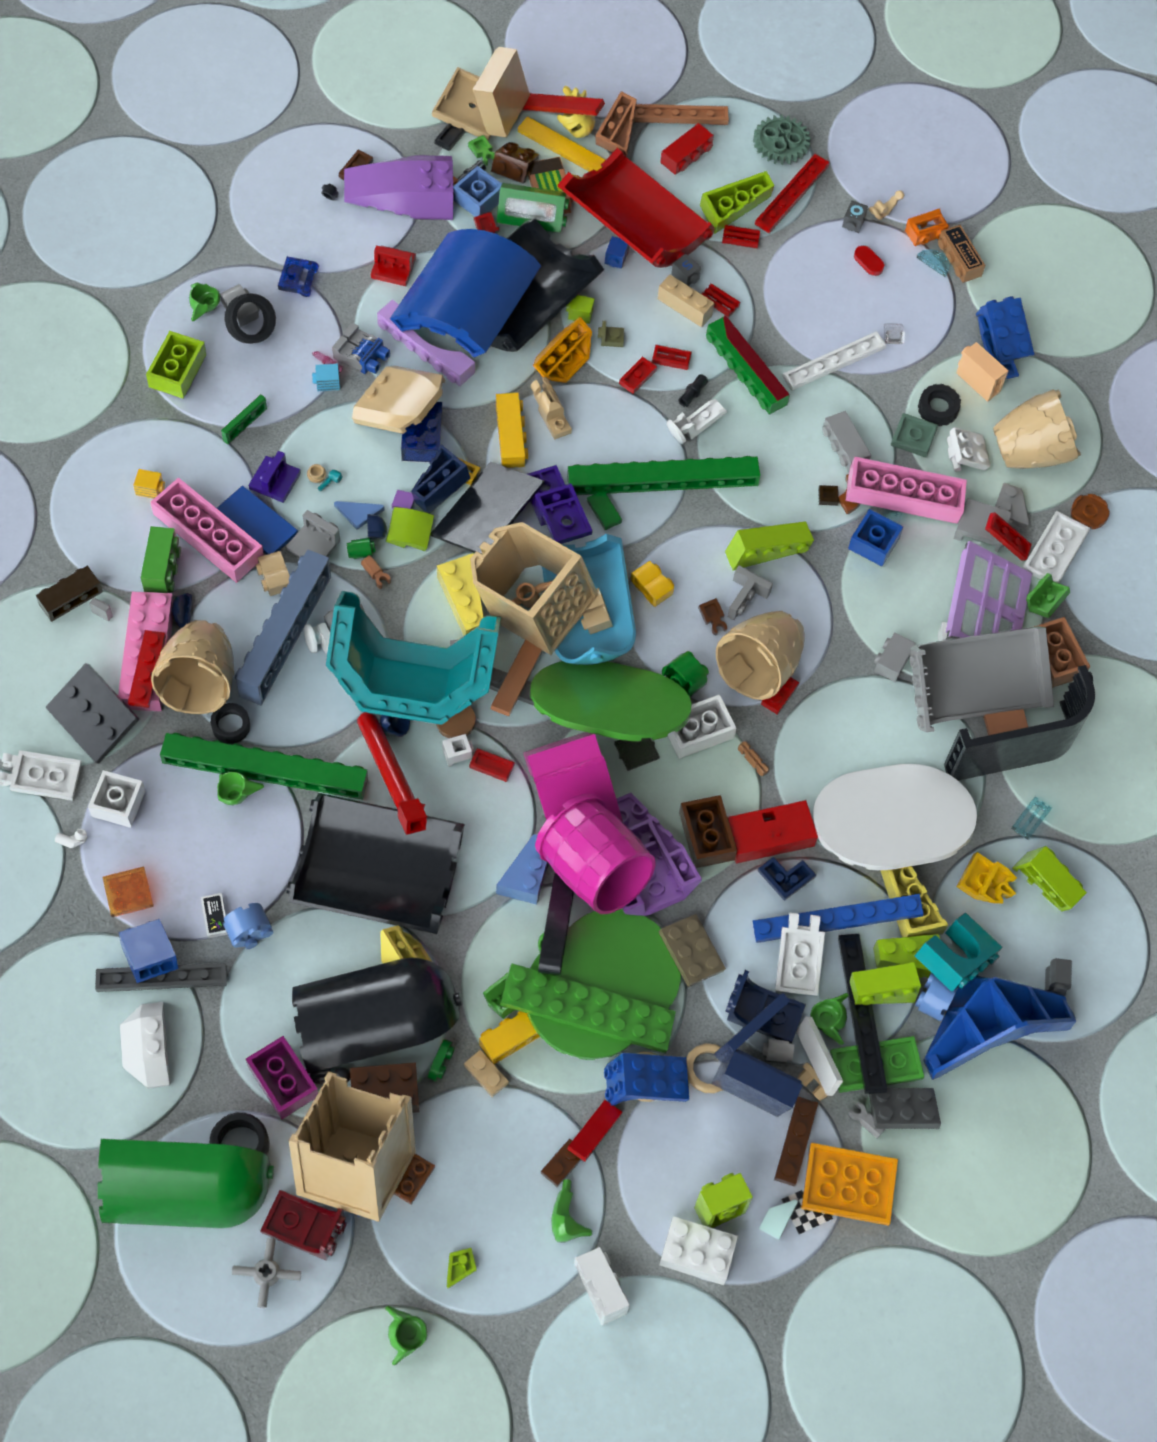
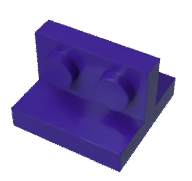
M278 451L275 457L265 456L248 486L252 491L284 503L299 478L301 470L287 464L285 453Z

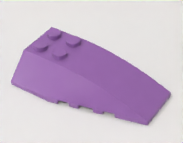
M414 155L344 169V202L367 208L371 206L380 211L388 210L401 216L405 214L414 219L453 220L452 156Z
M632 793L617 798L623 823L641 840L646 849L654 856L656 863L650 881L633 901L622 908L624 913L648 916L685 900L702 881L686 849L673 838V835L660 824L655 816L653 817L648 812V809Z

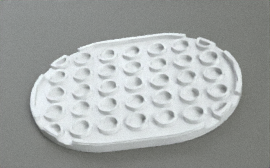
M898 764L842 775L823 788L815 801L813 809V823L822 845L828 851L837 855L843 862L852 866L855 864L863 866L868 870H892L947 859L968 844L973 836L977 821L976 806L968 790L951 775L939 769L920 764Z

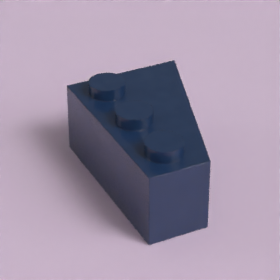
M442 444L438 448L439 452L435 458H432L429 462L430 466L426 472L422 473L411 490L415 503L429 514L471 479L467 465Z

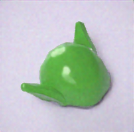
M198 282L191 284L192 289L189 294V303L193 309L191 321H195L203 314L216 309L220 302V292L208 284H200Z
M238 772L220 774L219 783L217 784L218 800L226 805H238L248 795L264 788V785L249 781L246 776Z
M848 993L835 998L825 999L815 1004L810 1015L817 1028L835 1040L839 1045L844 1044L839 1031L845 1027L847 1021V1012L842 1001L849 997Z
M386 1306L385 1310L394 1318L389 1325L388 1338L391 1346L398 1351L392 1361V1365H397L402 1359L425 1343L427 1327L423 1319L391 1306Z

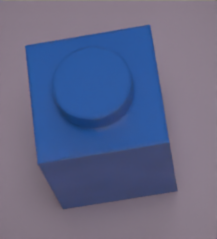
M612 236L605 253V264L622 269L628 254L629 245L621 238Z

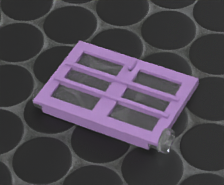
M977 540L968 541L961 554L946 627V640L1022 629L1027 604L1026 598L1029 593L1032 573L981 547V542Z

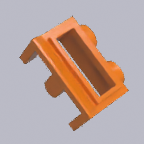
M939 208L909 218L905 231L914 246L939 239L941 231L948 229L949 225ZM930 221H934V223L937 224L922 230H919V228L917 227L918 225H920L921 228H924Z

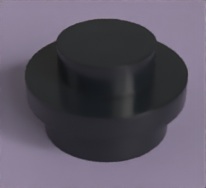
M324 184L322 186L321 194L330 200L338 197L339 193L334 185Z

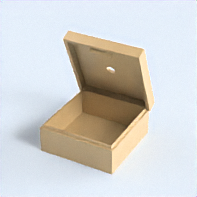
M504 47L495 49L480 77L457 67L435 105L432 116L459 129L463 128L466 132L477 137L484 135L487 140H489L491 135L507 138L530 96L517 49ZM474 104L476 107L471 108L469 105Z

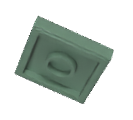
M903 413L891 446L926 458L938 425Z

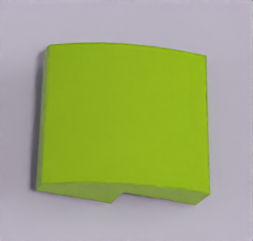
M394 507L386 542L402 548L408 545L425 551L428 547L434 515L414 509Z

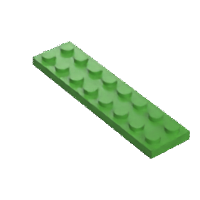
M511 963L500 1003L504 1007L662 1053H666L668 1050L676 1013L674 1010L551 974L539 973L537 970Z

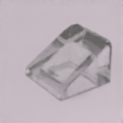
M885 323V343L903 344L905 334L903 325Z

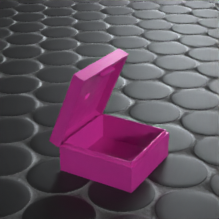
M583 732L523 752L529 773L534 778L546 820L552 814L556 817L564 810L563 804L568 800L582 794H595L605 803V808L623 822L606 761L601 755L594 733Z

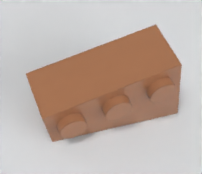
M622 91L620 92L595 135L596 145L612 153L618 148L626 157L628 156L637 108L636 98Z

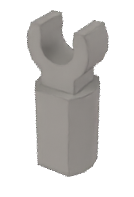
M858 1102L856 1107L860 1110V1114H856L851 1110L849 1112L850 1118L859 1120L866 1130L878 1138L885 1129H875L873 1115L871 1113L868 1114L865 1106Z

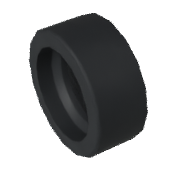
M226 703L211 715L210 723L213 734L223 743L234 744L240 742L250 731L248 713L241 705ZM236 714L242 718L241 728L231 733L220 730L218 726L219 720L226 715Z

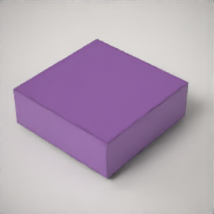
M397 489L392 509L394 507L412 509L415 502L412 493Z

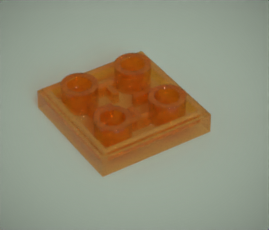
M144 866L102 877L111 917L154 907Z

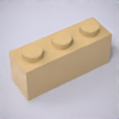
M669 275L659 285L657 299L698 326L703 327L712 317L714 302L674 276Z

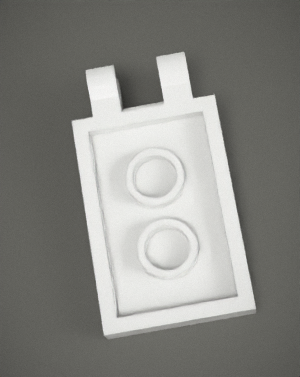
M19 750L18 756L3 753V766L13 767L11 774L0 772L1 786L10 785V790L15 792L73 801L82 764L81 760Z
M789 913L788 927H782L775 991L818 996L825 932L819 931L820 917L810 915V927L799 926V914Z

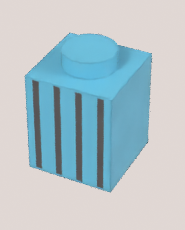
M338 364L315 365L316 372L312 373L313 384H317V391L340 390Z

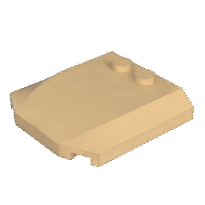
M387 366L354 405L352 419L355 424L404 434L407 432L405 428L411 424L416 426L442 396L443 389L441 387L442 383H445V379L440 374L399 366Z

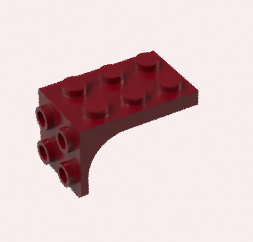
M279 1190L260 1232L327 1261L329 1255L333 1256L337 1248L336 1239L338 1234L342 1235L344 1233L347 1222H345L346 1217L341 1208H338L337 1212L330 1211Z

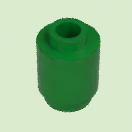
M370 537L355 539L346 543L349 558L361 559L369 555L373 557L372 553L376 552L375 543L370 541Z

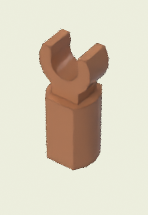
M369 555L362 560L361 565L372 579L376 580V586L379 589H382L381 580H386L388 584L391 583L390 576L383 573L382 568L372 556Z

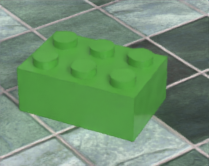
M150 527L140 577L144 592H174L175 581H173V577L178 573L176 561L177 558L181 557L179 537L176 536L174 528Z

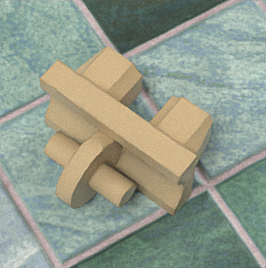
M806 1062L802 1066L804 1070L797 1079L802 1081L801 1083L805 1087L815 1079L820 1085L812 1094L819 1101H822L828 1095H826L814 1068Z

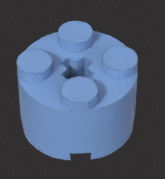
M260 903L248 904L250 908L244 910L241 906L225 916L223 925L234 948L245 947L246 949H252L258 945V941L273 934L272 926Z
M931 972L924 985L927 991L921 992L915 1006L918 1007L917 1010L941 1022L957 989L951 992Z

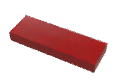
M996 512L990 513L985 530L1021 561L1027 560L1032 544Z
M604 1100L569 1144L567 1150L585 1162L620 1118L622 1111Z

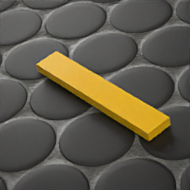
M528 116L517 128V132L589 172L593 169L597 171L602 168L601 163L605 161L604 158Z

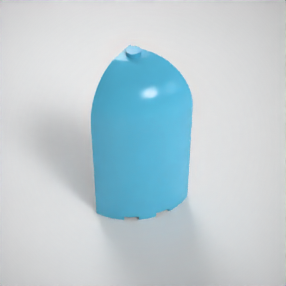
M605 534L593 541L585 542L586 546L575 548V544L563 545L582 556L595 588H599L613 625V627L590 635L588 629L584 630L581 619L584 618L582 615L555 650L557 656L566 663L590 665L607 662L624 655L634 645L636 628L622 539L620 537ZM542 567L544 582L553 581L557 575Z

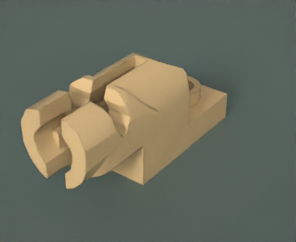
M542 377L544 382L542 385L543 392H541V387L537 380L532 382L531 389L539 404L538 411L555 440L571 434L572 429L564 416V408L547 377Z

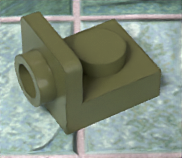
M602 321V327H598V338L601 339V346L623 347L624 328L606 327V321Z

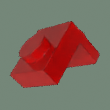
M491 212L473 218L478 230L496 234L500 231V228L496 227Z

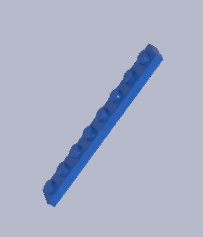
M920 894L798 913V925L810 927V915H817L820 917L819 931L828 932L922 917L923 909ZM789 915L753 920L756 943L781 939L782 927H788Z

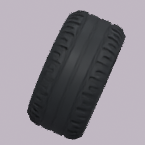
M248 293L235 297L229 303L225 311L224 321L228 332L237 341L247 344L259 343L266 340L272 334L276 325V313L272 304L265 297L259 294ZM247 302L257 305L263 314L262 328L254 335H248L243 332L237 322L238 310Z
M243 1112L229 1114L220 1119L211 1131L209 1144H221L222 1139L230 1130L238 1127L249 1128L258 1136V1145L255 1150L265 1155L268 1154L269 1137L264 1124L251 1114Z

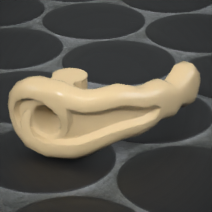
M898 190L895 196H892L884 204L878 200L873 207H869V211L877 219L882 220L891 213L897 202L904 198L903 191Z

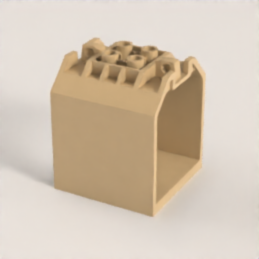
M523 522L494 528L489 535V538L494 540L493 544L490 545L483 542L479 547L482 554L476 551L470 558L473 584L489 614L501 617V626L552 655L598 596L581 555ZM541 565L557 576L529 611L504 597L525 568Z

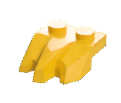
M976 852L970 859L956 887L976 900L1003 904L1004 900L1002 897L1011 898L1016 894L1008 882H1014L1017 877L1000 862L993 863L979 852Z

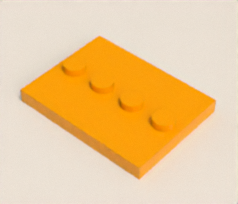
M811 1143L801 1209L889 1226L898 1159Z

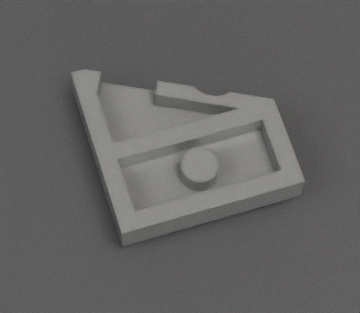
M1003 483L995 507L1012 512L1009 519L1013 521L1012 524L1027 529L1029 521L1022 489Z

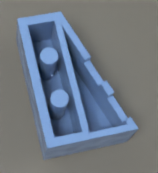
M532 835L497 883L496 894L537 905L549 864L542 860L536 851L535 843L538 835Z

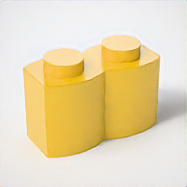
M648 561L631 573L630 580L643 593L651 605L656 607L673 595L674 584L670 578H666L661 574L662 571L657 564Z

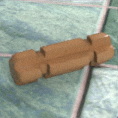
M747 741L742 742L738 746L742 755L745 754L746 760L754 769L757 768L756 771L760 776L767 774L769 767L766 763H762L763 760L754 749H750L751 746Z

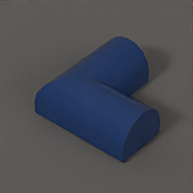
M772 857L757 870L784 901L816 877L814 871L804 860L800 861L789 871H786L775 857Z

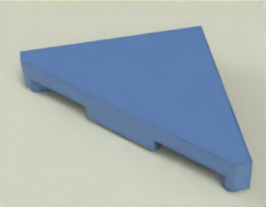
M334 502L336 509L356 530L367 523V514L378 515L385 510V507L381 504Z

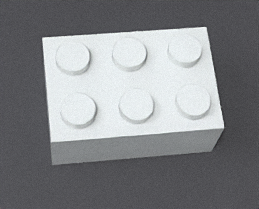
M719 694L692 704L691 715L687 724L678 732L669 733L668 738L678 758L681 759L734 739L736 726Z
M673 1216L659 1266L724 1285L727 1280L738 1236Z

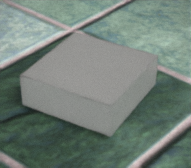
M96 598L90 601L92 613L110 621L113 617L110 606Z

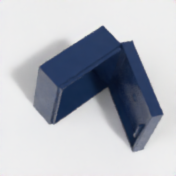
M784 993L773 1000L714 1053L721 1064L711 1083L776 1117L793 1108L802 1089V1081L737 1048L775 1014L779 1015L784 1011L782 1008L790 1002Z

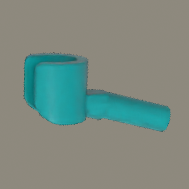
M334 469L331 470L326 481L317 489L322 491L332 481L339 483L342 480L341 472Z

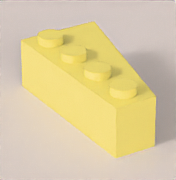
M473 553L437 565L438 581L463 636L478 627L483 618L481 598L473 584L470 558L474 555Z
M912 866L880 870L889 899L920 894L923 916L897 920L902 937L941 935L945 932L948 923L939 914L938 907L929 898L928 891L919 882Z

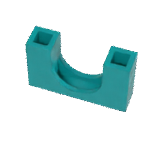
M965 912L953 922L945 934L965 952L967 958L953 952L936 935L924 943L915 957L953 992L958 987L964 988L970 980H974L980 972H984L989 965L995 963L1000 957L998 952L1003 947Z

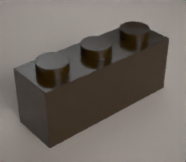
M87 565L84 568L77 569L72 575L60 579L53 586L41 590L36 595L39 606L52 622L103 591L99 580Z

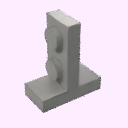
M738 566L735 570L733 581L742 585L743 588L729 607L727 617L735 620L738 614L741 616L746 608L745 603L747 600L751 601L755 593L767 599L771 593L773 583Z

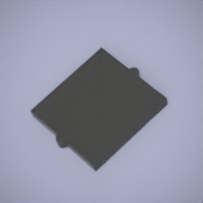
M641 738V741L617 740L614 742L619 753V759H622L627 771L660 759L655 748V742L651 738Z

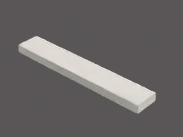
M876 331L783 373L782 378L793 391L886 349V343Z

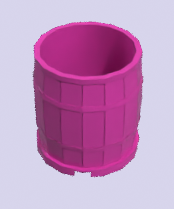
M582 794L574 797L563 804L565 809L556 817L552 814L545 821L538 833L535 848L540 858L549 863L555 873L559 875L578 897L589 904L594 911L599 914H611L633 901L646 887L653 876L656 866L655 858L642 844L641 840L616 815L605 808V803L595 794Z

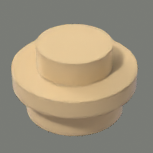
M314 464L308 469L307 477L313 483H320L326 478V470L321 465Z

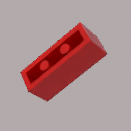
M696 124L662 150L660 163L675 175L680 171H684L689 164L697 161L703 153L711 150L714 135L701 124Z

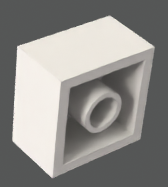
M103 770L88 805L91 816L132 827L146 792L143 781Z

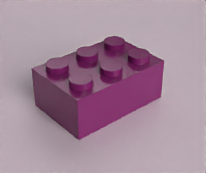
M284 1036L246 1058L248 1068L281 1120L314 1100L318 1095V1088Z

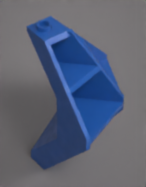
M977 976L974 980H970L964 988L958 987L923 1061L933 1080L999 1045L1032 1033L1070 1030L1076 1023L1075 1015L1064 995L998 977L986 978Z

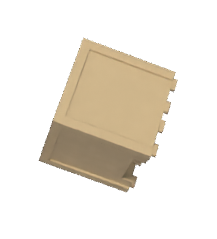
M328 1071L325 1076V1082L296 1133L292 1134L289 1139L296 1194L379 1222L416 1152L411 1097L390 1093V1099L355 1089L348 1086L347 1079Z

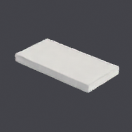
M1056 511L1024 564L1023 569L1032 573V576L1038 579H1043L1049 573L1052 575L1053 582L1059 583L1090 531V527Z

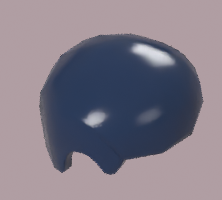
M385 715L380 717L381 727L388 735L402 737L407 734L410 728L409 719Z

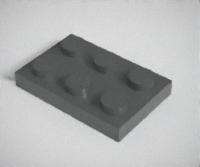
M887 1088L886 1093L869 1094L875 1129H940L941 1121L934 1088Z

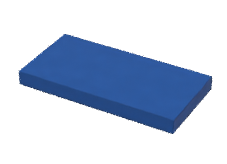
M243 485L217 507L221 513L261 544L266 555L280 551L298 533L295 527Z

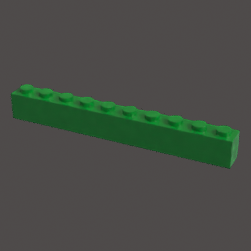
M758 456L696 460H653L649 462L633 461L630 463L614 462L611 464L595 463L592 465L575 464L568 466L567 469L568 484H572L576 495H594L603 490L606 494L749 487L758 486L760 480Z
M166 733L160 752L162 764L217 774L238 772L250 780L363 800L368 781V771L361 766L355 765L351 767L345 766L340 762H324L319 758L307 759L301 755H285L280 751L268 752L258 747L246 748L240 744H224L219 740L208 741L197 736L191 738L180 733Z

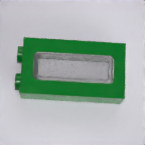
M502 183L496 223L521 226L526 220L536 218L545 230L561 233L562 228L566 227L567 216H564L565 209L568 210L569 199L566 198L567 194L561 191Z

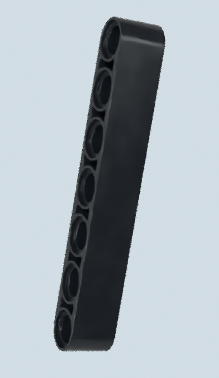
M554 873L538 970L539 973L561 975L574 891L557 873Z

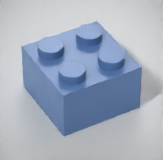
M477 166L453 186V201L475 217L488 213L499 204L502 183Z

